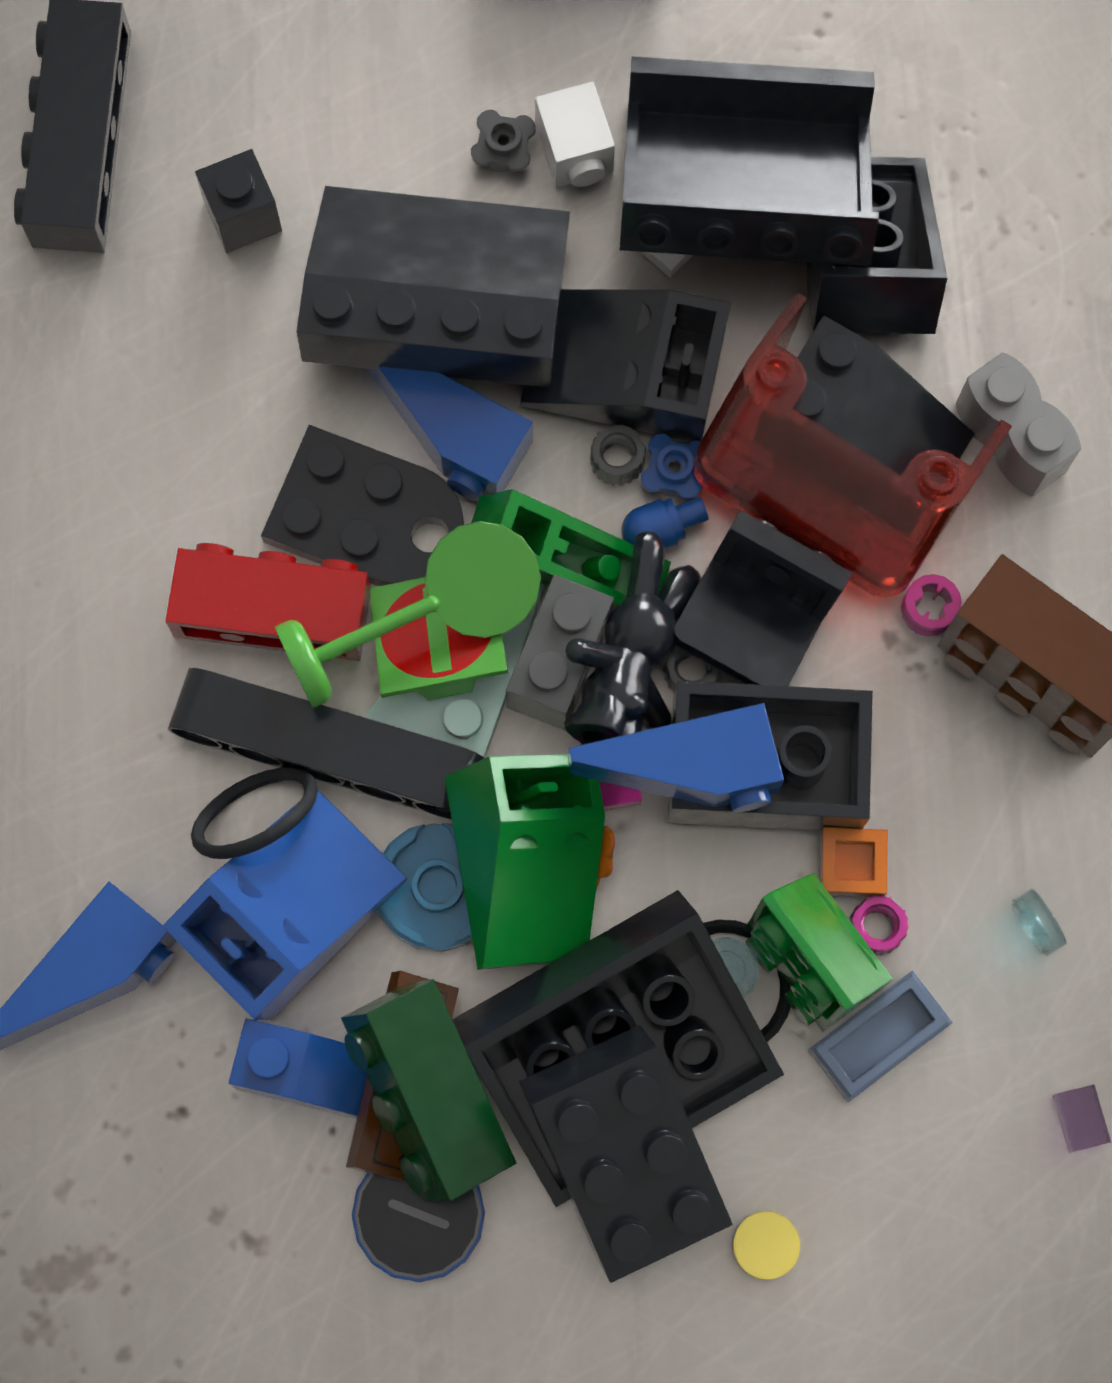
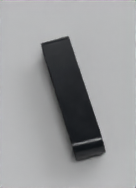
M199 668L188 669L168 727L171 733L197 744L277 768L295 767L303 769L316 780L452 820L445 776L485 759L480 754L458 745L325 705L312 708L308 700Z

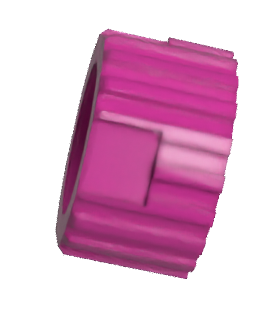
M874 895L871 898H865L860 906L857 905L850 915V922L874 954L880 956L886 953L890 954L895 948L897 949L901 945L900 942L907 936L909 928L906 910H903L891 899L892 897H885L884 895ZM874 912L882 913L891 919L893 927L892 933L888 938L884 940L875 939L865 931L864 919L868 914Z

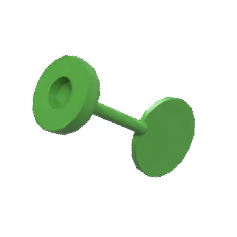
M478 521L461 525L441 538L428 558L424 579L428 597L314 649L303 625L296 620L285 621L275 626V629L312 708H315L330 700L333 692L322 663L434 611L443 623L463 635L486 638L510 631L526 619L538 599L541 575L537 558L525 539L503 524Z

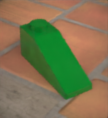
M514 489L480 496L471 523L484 521L503 524L521 535L536 555L541 575L540 583L545 584L546 589L549 588L555 574L614 597L613 610L626 598L631 574L633 544ZM664 559L659 592L671 565V562Z

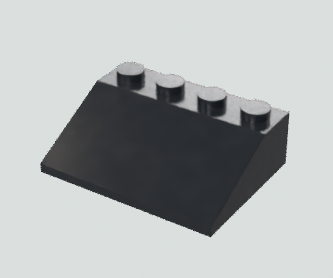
M325 186L305 269L296 333L302 362L369 369L388 367L441 373L447 377L550 388L570 211Z
M679 890L452 1019L471 1062L555 1207L570 1200V1197L519 1084L520 1080L638 1025H641L657 1046L692 1128L784 1075L700 916Z

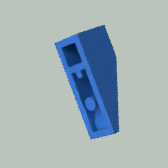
M378 367V369L367 368L439 471L448 478L447 484L455 492L470 500L478 501L480 496L505 491L533 443V421L441 373Z
M764 703L568 748V765L571 775L714 808L731 804L733 812L750 811L770 804L772 802L770 794L778 793L784 781Z
M108 881L0 1008V1050L135 990L143 980L149 984L153 983L172 962L175 953L170 948L176 940L162 927L163 925Z
M245 1018L228 1084L239 1091L357 1119L367 1075L365 1071L358 1069L352 1062L343 1042Z

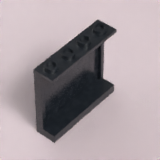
M632 56L619 250L871 266L879 220V212H872L870 113L875 89L874 72Z

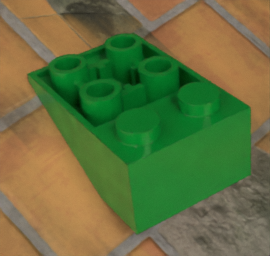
M568 754L489 756L445 776L477 970L549 964L590 941L605 824V812L599 781L571 775L568 765Z
M814 873L765 895L747 924L752 937L746 940L745 943L753 957L767 973L775 968L781 973L791 986V990L784 995L793 1011L807 1026L815 1021L822 1032L826 1031L893 980L892 976Z

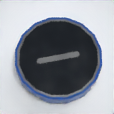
M367 1173L356 1189L351 1216L357 1243L373 1265L393 1278L424 1282L445 1277L467 1262L481 1239L485 1209L479 1185L452 1201H423L421 1195L416 1194L407 1183Z

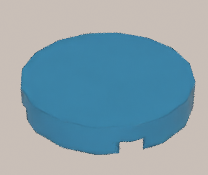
M433 823L408 828L391 841L383 852L408 879L378 909L380 918L396 938L418 950L446 952L467 946L472 942V935L453 824Z

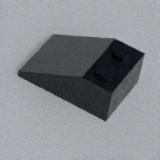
M871 157L872 212H879L871 266L807 262V292L813 332L822 317L826 316L854 333L935 334L948 277L925 158Z
M823 316L762 412L753 444L787 463L800 465L822 478V480L818 481L852 500L855 498L860 505L915 535L975 433L878 345Z

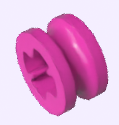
M936 574L923 575L913 581L903 597L901 604L902 618L908 628L916 634L927 637L938 636L946 632L953 618L960 610L962 604L960 592L955 584L944 576ZM923 592H933V600L938 595L944 599L946 605L940 611L939 619H928L929 611L922 616L916 609L923 598Z

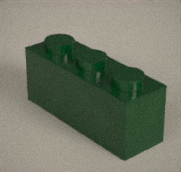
M434 979L407 983L341 1017L348 1033L344 1038L346 1050L355 1066L361 1071H365L376 1095L372 1099L374 1112L384 1129L389 1133H393L403 1155V1158L400 1160L402 1174L409 1187L416 1194L421 1195L423 1201H452L517 1164Z

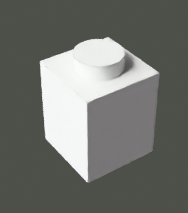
M594 81L535 97V125L556 188L572 184L575 187L589 186L603 179L606 174L613 172L615 144Z

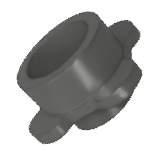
M495 110L482 112L477 118V127L480 130L478 143L471 148L473 161L478 166H488L490 169L498 172H520L526 169L530 164V155L527 152L528 141L536 133L534 121L527 115L510 118L500 116ZM500 137H507L509 142L506 145H501L498 143V139Z

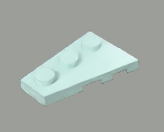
M540 583L538 599L526 619L507 633H503L508 673L476 679L473 692L430 701L417 691L385 698L380 696L364 717L464 747L486 758L506 702V688L533 626L545 592V584Z

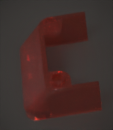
M796 292L746 361L706 431L694 457V474L702 487L739 511L742 510L756 519L765 520L774 525L779 532L809 549L828 555L836 564L852 572L849 581L864 591L877 597H893L905 591L985 472L1012 426L1001 419L971 466L948 452L929 450L913 458L902 475L897 474L793 408L800 399L806 385V372L802 363L797 357L786 350L807 301V297Z

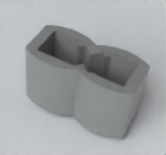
M1002 352L967 377L956 401L958 414L961 421L975 433L974 437L979 442L994 449L995 457L1002 473L1013 486L1033 497L1068 471L1081 450L1078 434L1072 423L1060 410L1042 401L1041 393L1034 377L1021 362Z

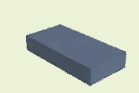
M912 970L809 1048L808 1052L848 1103L953 1022Z

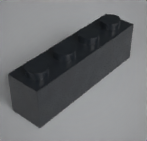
M49 0L47 21L40 20L37 24L36 52L38 57L42 58L40 76H32L29 83V108L31 113H35L33 132H24L21 145L22 165L24 169H28L25 188H17L14 199L16 225H22L32 248L105 253L131 39V29L122 3L88 0Z

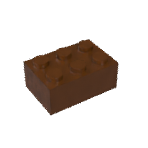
M1001 554L957 612L937 646L946 652L945 660L956 671L972 679H975L978 675L998 690L996 693L997 698L1007 708L1021 716H1028L1030 713L1050 728L1048 731L1050 737L1062 748L1074 754H1080L1083 751L1092 758L1112 738V632L1004 554Z

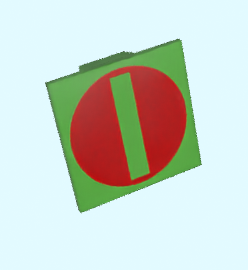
M425 577L369 588L372 621L379 620L428 597L424 583ZM435 611L375 639L380 695L382 698L417 691L430 701L473 692L476 679L508 673L503 634L486 638L463 635L443 623Z

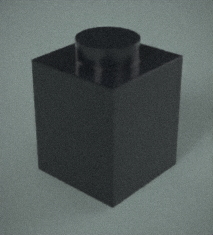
M253 149L195 171L204 204L226 253L282 232L275 199Z

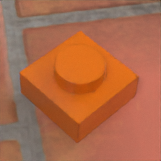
M823 827L820 832V882L831 896L854 897L886 896L888 830Z

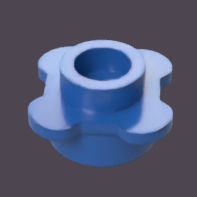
M657 434L652 437L648 443V451L651 454L649 467L641 474V484L644 489L650 493L659 492L662 495L680 497L683 500L696 498L702 489V484L698 479L700 467L707 462L709 456L706 446L696 440L688 444L672 441L667 434ZM677 462L681 468L679 471L673 472L669 469V464Z

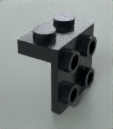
M740 510L674 627V644L744 684L789 686L818 628L844 590L852 572L836 564L828 555L820 551L811 550L779 532L771 523L756 519Z

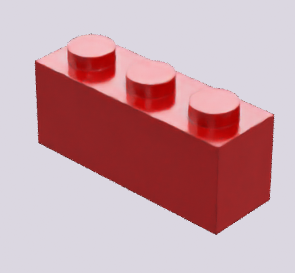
M199 543L196 545V550L178 548L165 622L175 638L285 652L275 626L288 620H296L303 625L314 649L366 626L370 601L369 588L371 586L368 572L358 571V565L349 561L325 559L321 561V566L296 563L295 557L282 552L262 551L259 553L258 558L234 555V550L223 545ZM363 645L335 658L360 661Z

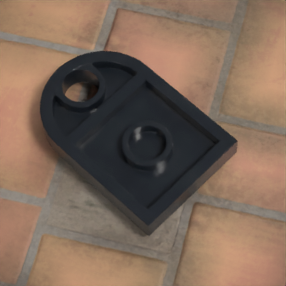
M308 425L261 537L263 543L319 564L325 559H339L358 565V571L368 572L371 584L383 586L425 577L427 561L432 552H424L414 545L412 541L413 535L419 527L425 524H437L443 527L447 533H450L456 527L464 525L462 508L455 492L443 478L433 471Z

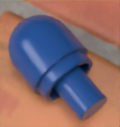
M701 497L677 506L674 505L671 498L664 501L660 498L630 511L623 520L621 536L623 540L634 545L637 534L654 531L663 539L664 548L667 550L678 546L679 541L686 539L684 529L708 521L709 517Z

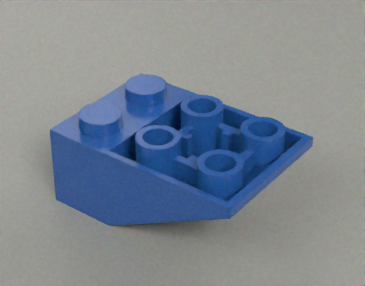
M317 790L314 805L296 827L274 843L258 851L231 858L212 874L162 927L254 1020H273L408 878L341 811ZM293 806L289 811H287L271 826L275 825L280 820H282L287 814H289L295 808V806Z

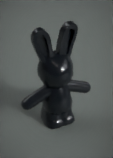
M654 531L641 532L635 538L627 595L608 617L605 624L606 644L574 638L566 646L565 653L569 661L596 668L584 683L581 704L576 712L568 716L564 722L566 732L582 745L641 732L643 718L651 729L671 724V713L650 674L652 669L660 666L674 651V627L701 577L699 572L690 565L674 568L669 572L659 592L665 548L663 539Z

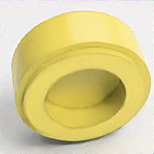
M763 1211L748 1216L738 1225L732 1239V1252L738 1266L746 1274L762 1280L775 1279L788 1273L796 1264L800 1253V1239L796 1228L786 1217L775 1212Z

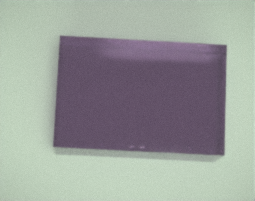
M1095 1084L1052 1095L1069 1153L1111 1143Z

